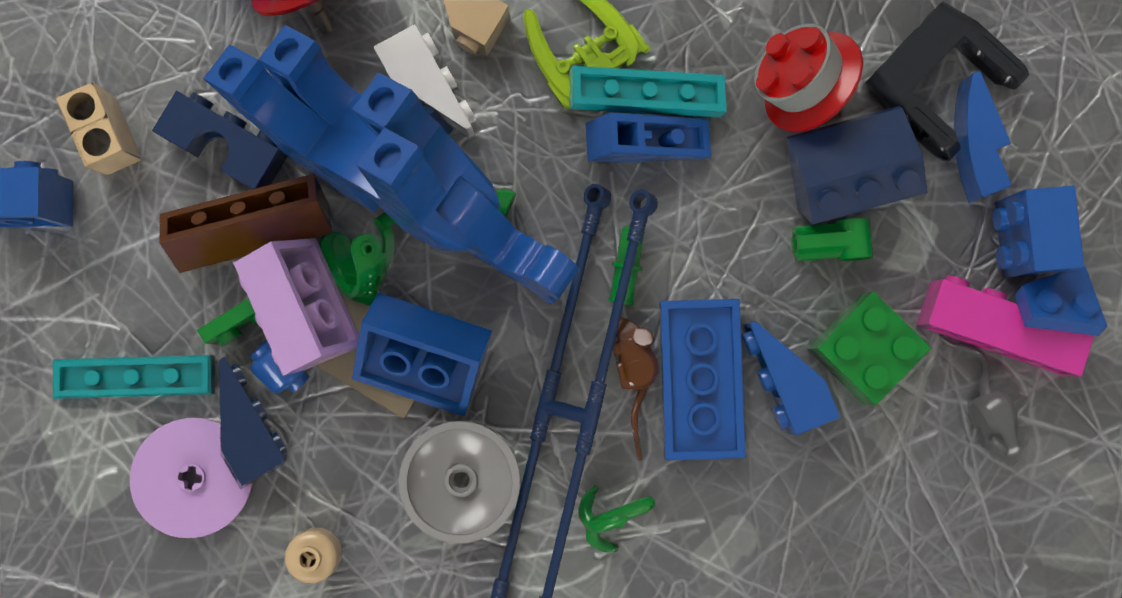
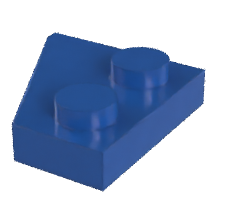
M1086 266L1024 284L1015 294L1025 327L1099 336L1108 327Z

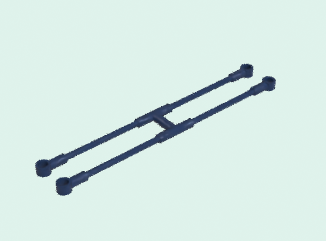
M591 184L584 192V201L588 206L581 230L583 238L576 262L579 270L571 282L550 370L546 371L547 374L545 375L530 436L532 443L499 577L494 581L490 598L507 597L510 585L508 577L541 444L545 442L551 416L581 424L575 448L577 456L543 594L539 598H552L586 457L590 455L607 387V384L604 383L638 244L642 243L648 216L652 215L658 207L657 198L643 189L635 191L629 200L630 208L633 211L627 236L629 244L595 381L591 382V389L589 390L590 393L588 394L589 397L587 398L585 408L555 400L562 375L559 371L592 237L596 236L602 210L607 208L611 202V192L599 184ZM600 193L599 199L595 202L596 195ZM646 198V204L641 208V202Z

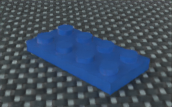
M740 299L660 301L664 459L746 458Z

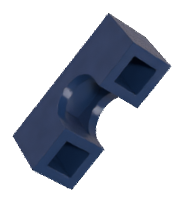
M176 90L152 130L154 133L197 158L209 142L215 139H226L229 153L220 171L251 189L272 184L288 156L279 150L277 145L260 130L257 136L244 129L247 122L226 111L222 117L211 110L214 104L201 95L192 92L190 97H187Z

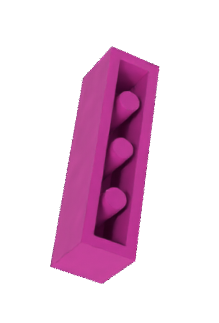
M946 275L945 279L930 282L916 326L1064 377H1082L1095 335L1025 327L1018 304L1007 301V294L989 288H984L982 292L969 288L970 282L960 277Z

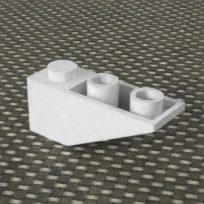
M414 24L373 46L392 80L412 89L422 106L425 103L433 108L448 124L468 137L475 135L471 123L476 121V118L466 100L458 103L452 92L458 86L447 66L442 69L438 67L433 57L439 54L428 32L421 36Z

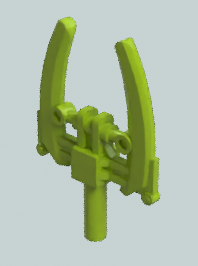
M579 0L601 20L606 28L604 34L598 38L594 37L591 39L587 35L583 40L585 44L582 47L578 43L573 45L574 52L567 60L561 59L557 61L545 40L536 13L531 9L524 11L523 18L526 36L531 52L538 67L549 82L547 83L548 87L565 110L570 109V81L568 73L573 65L576 63L579 65L582 62L587 67L620 68L626 63L627 67L634 64L635 58L639 53L646 55L650 51V46L644 41L633 24L629 25L619 11L607 0ZM607 41H616L619 46L610 53L600 51L603 48L602 45ZM623 112V113H626V114H642V113Z

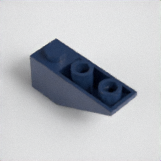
M224 357L219 360L220 452L239 488L242 489L282 466L286 461L283 454L288 451L276 431L270 434L264 425L263 420L267 418V415L256 397L250 400L244 391L243 386L247 385V381L237 364L230 366Z

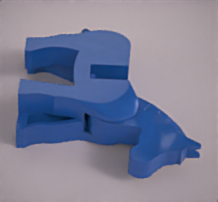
M284 25L259 59L229 44L203 78L240 114L258 127L281 151L309 174L314 173L319 181L373 213L380 206L405 232L422 242L442 251H468L480 260H484L488 265H492L494 269L504 275L507 274L508 277L525 286L549 305L561 297L578 272V266L565 254L552 246H545L530 236L523 234L499 211L500 202L492 182L445 132L442 126L426 111L412 89L378 73L363 94L356 92L329 65L320 45L314 39Z

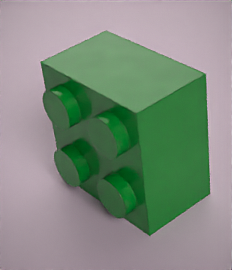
M872 291L861 294L807 350L862 404L876 406L926 355L931 347Z

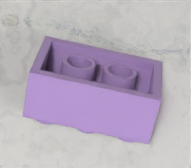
M316 238L269 242L233 263L239 275L240 285L247 293L255 311L256 321L263 329L271 347L272 358L279 366L283 376L306 370L357 349L359 334Z

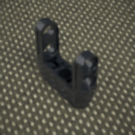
M942 1L871 75L865 84L885 110L898 106L902 107L916 140L935 157L949 162L961 149L956 132L912 92L913 89L953 47L963 54L994 84L1003 85L1009 89H1017L1028 78L1029 71L1019 58L978 21Z

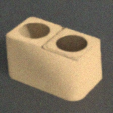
M92 82L56 98L85 167L108 175L141 161V159L133 156L141 157L114 95ZM93 98L95 102L93 114L85 120H76L74 111L77 105ZM95 128L105 130L111 140L108 151L100 156L91 155L84 139L85 134Z

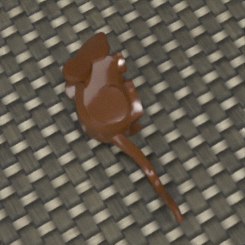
M621 317L616 334L618 341L614 342L613 352L614 355L619 357L616 366L621 387L638 391L631 410V426L637 458L640 461L642 460L638 432V412L648 388L657 377L658 362L650 347L654 342L652 332L649 329L638 327L627 318Z

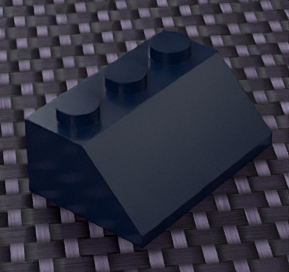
M900 106L786 137L797 209L812 225L928 193L923 154L905 112Z

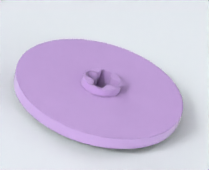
M203 418L179 419L155 430L139 447L130 470V491L133 502L141 516L155 529L179 538L203 537L226 527L243 510L253 485L251 483L242 489L239 488L221 457L220 423ZM192 466L196 467V474L202 475V481L194 483L192 489L188 488V481L182 480V474L190 472Z

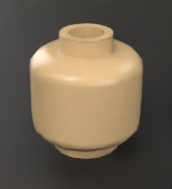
M310 528L299 533L289 542L285 551V564L288 572L296 580L305 584H316L324 581L338 568L342 560V547L339 539L331 531L324 528Z

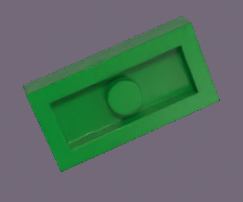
M249 298L199 328L197 332L203 342L216 345L219 343L223 347L243 335L240 330L253 322L257 326L255 311Z

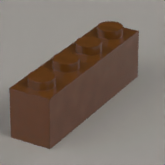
M313 173L161 213L159 243L178 272L182 273L246 256L269 242L311 239L332 233L330 207Z

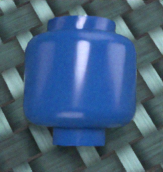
M267 339L250 355L254 360L251 364L252 373L273 393H281L287 388L293 393L310 377L305 372L306 370L283 376L279 366L272 358V350Z

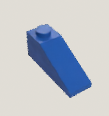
M609 112L585 123L588 162L633 163L707 159L711 157L709 119Z

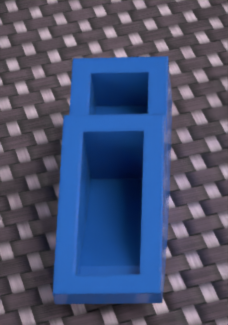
M978 71L959 83L954 115V131L961 145L960 151L956 154V160L968 203L1012 186L997 151L1011 144L981 71Z

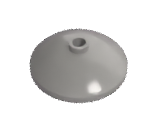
M469 421L447 422L427 430L408 449L399 473V493L409 518L427 535L447 543H471L493 534L510 517L517 503L520 491L519 466L509 445L495 431L481 424ZM459 472L466 473L469 476V484L459 486L455 482L456 474Z

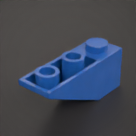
M753 321L744 324L747 333L742 334L743 342L749 355H756L761 370L757 371V375L763 390L766 393H772L777 405L772 408V412L781 430L786 429L788 434L799 435L841 418L824 378L759 323Z

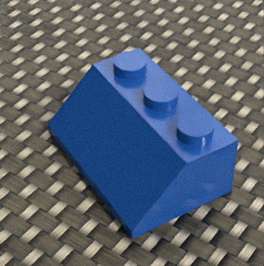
M378 292L361 323L352 379L465 417L486 356L492 330Z

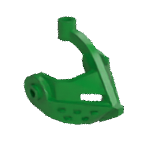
M386 212L374 219V224L381 233L382 249L380 241L372 234H360L351 243L346 235L332 232L324 235L319 243L339 291L350 300L367 306H371L394 254L395 241L391 226L396 224V222Z

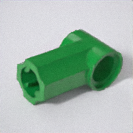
M870 218L843 219L835 221L834 224L797 226L792 228L791 244L795 261L837 258V261H856L873 258Z

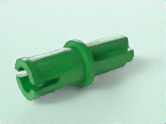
M630 226L622 227L616 263L612 262L611 264L615 269L611 293L608 298L609 302L615 301L629 244L627 236ZM644 235L642 243L638 244L624 302L626 305H633L634 303L633 298L638 271L643 269V267H639Z

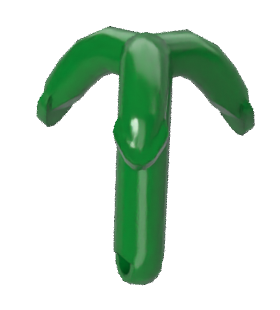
M594 485L585 492L578 507L579 519L586 529V540L591 547L606 553L617 552L619 546L602 538L599 534L615 528H621L628 520L648 513V511L655 507V501L650 496L643 497L594 516L592 514V506L595 494L599 489L598 486Z

